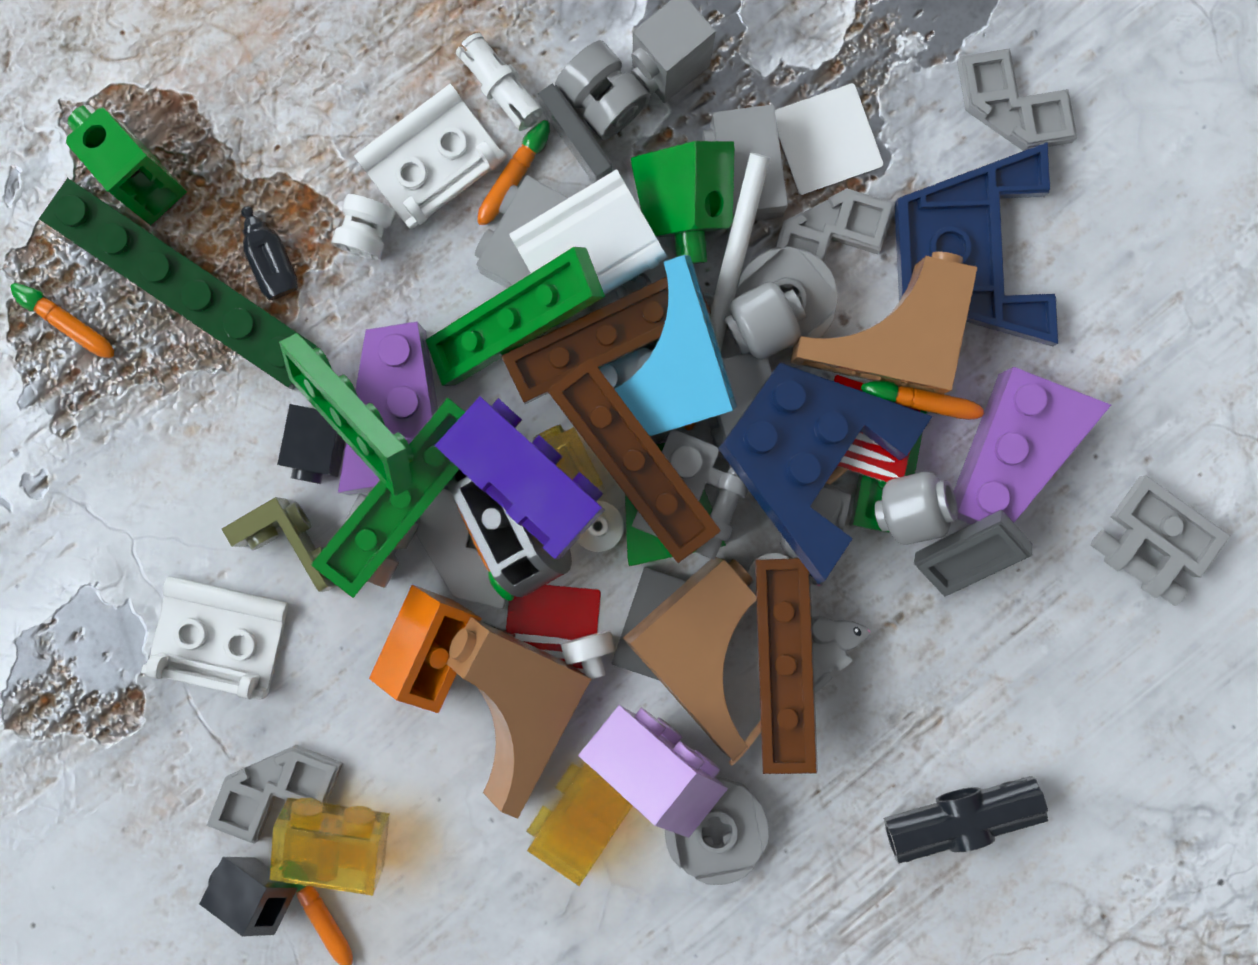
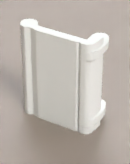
M451 84L447 85L354 155L355 159L410 231L416 226L422 225L427 221L428 217L489 171H494L500 166L501 162L507 159L506 154L502 149L498 148Z
M617 169L509 234L531 273L572 247L587 248L604 295L644 271L652 270L660 265L661 261L668 258Z
M168 576L163 586L164 598L150 658L146 664H143L141 673L151 678H166L229 692L249 700L253 698L264 699L270 690L288 612V603Z

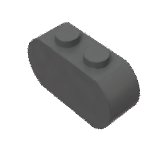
M460 469L447 483L493 578L508 593L516 597H524L569 572L572 565L570 549L562 558L554 559L542 548L544 545L525 527L518 525L506 514L507 511L490 495L482 491Z

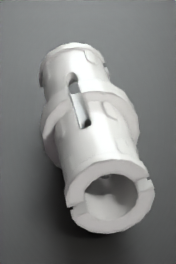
M475 33L467 37L461 43L466 47L467 51L463 47H458L456 55L482 84V93L488 100L492 98L500 105L519 131L531 127L538 121L532 114L541 117L544 109L518 81L519 74L511 64L503 63L485 41L481 33Z

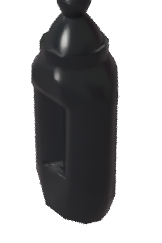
M250 206L242 208L241 214L245 218L244 229L242 230L244 235L243 252L261 293L270 301L294 292L298 289L297 276L280 237L274 230L267 227L266 222L253 215V208Z

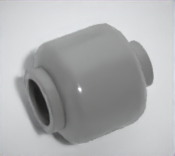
M765 282L734 298L730 303L731 315L724 319L742 355L750 352L756 359L763 360L798 342L801 337V329L798 322L806 318V314L793 289L783 293L774 282Z
M920 472L889 480L883 488L882 500L875 503V515L880 529L883 532L890 531L892 537L901 545L942 538L948 533L951 522L956 521L958 518L957 503L950 483L947 480L940 481L936 474L932 472Z

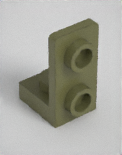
M275 497L222 528L231 547H246L249 545L251 550H256L275 540L279 536L276 528L281 527L318 592L329 591L337 586L311 566V563L323 550V547L315 548L306 532L311 528L310 521L297 502L290 504L288 499Z

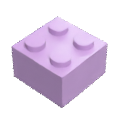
M618 705L578 755L654 826L688 838L728 789L715 777L720 771L719 767L698 750L693 751L681 742L682 735L659 717L656 719L643 708H640L635 714Z

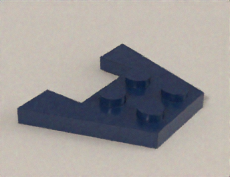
M1048 142L897 198L894 202L899 302L907 290L914 267L925 256L932 257L933 252L953 253L963 257L962 264L977 267L966 322L1052 347L1058 344L1055 294L1005 295L1000 199L1045 197L1050 193Z
M779 363L718 449L815 581L820 584L827 579L853 539L810 507L860 432L898 460H902L908 455L933 416Z

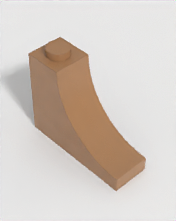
M933 252L932 257L925 256L915 265L912 278L900 302L883 321L869 329L844 337L827 339L801 336L793 346L790 363L870 381H891L898 386L913 387V389L918 388L939 394L952 391L977 267L962 264L963 257L953 253Z
M716 557L715 560L710 559L687 582L654 609L623 639L716 746L733 761L748 746L739 735L728 712L723 687L724 661L729 641L737 624L748 608L757 600V596L748 587L754 582L752 577L735 559L727 563L725 559Z
M470 617L466 627L461 629L453 638L449 650L450 657L446 664L464 680L475 685L489 707L495 728L496 744L493 767L483 793L500 812L518 819L591 678L572 664H566L564 660Z

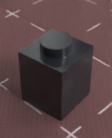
M289 404L277 465L292 468V479L321 484L323 475L338 477L345 441L316 409Z
M222 857L219 865L209 877L208 887L199 905L242 937L275 935L298 888L255 857Z

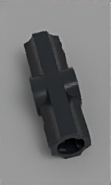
M1029 776L983 790L978 787H970L951 791L936 798V803L883 819L890 847L895 860L900 864L949 849L952 852H968L986 847L995 841V836L1048 822V808L1036 778Z

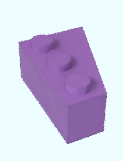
M417 321L366 329L355 389L358 398L365 405L372 403L377 408L385 426L392 434L401 433L408 444L438 410L430 354L425 341L427 339L426 330ZM346 443L338 493L352 495L370 492L380 479Z
M1016 367L998 374L984 410L985 414L981 418L953 491L957 503V519L973 524L1002 509L1014 523L1105 414L1111 404Z

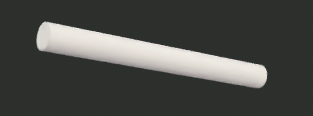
M750 153L711 306V315L709 316L720 352L727 329L724 318L731 314L730 303L735 298L771 159L756 153Z

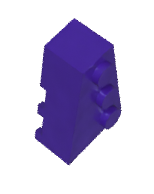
M479 396L435 446L482 491L486 492L507 511L506 514L518 525H522L544 545L542 548L554 559L562 558L605 511L597 503L604 493L580 472L573 479L565 474L556 465L563 456L540 435L531 443L521 434L516 427L522 419L499 398L490 405Z

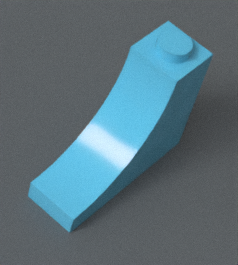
M682 255L664 261L669 293L667 316L662 334L644 365L630 379L615 388V391L649 436L733 411L737 407L691 256Z

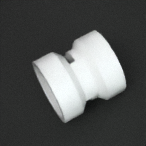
M347 194L342 207L345 218L342 226L335 229L331 244L360 257L380 260L385 246L382 241L384 229L391 226L395 210L373 199L355 194Z

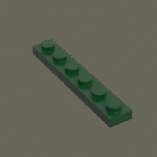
M67 177L39 217V220L289 389L293 390L295 388V385L289 380L279 341L296 334V331ZM300 335L312 349L318 347Z

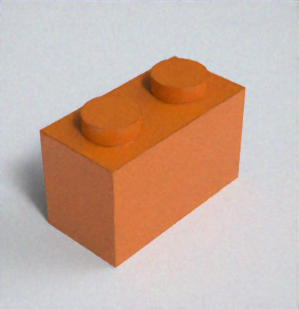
M411 585L369 679L396 701L439 714L457 674L446 664L450 657L449 650L452 640L461 629L466 627L470 617L479 621L482 618L453 599Z

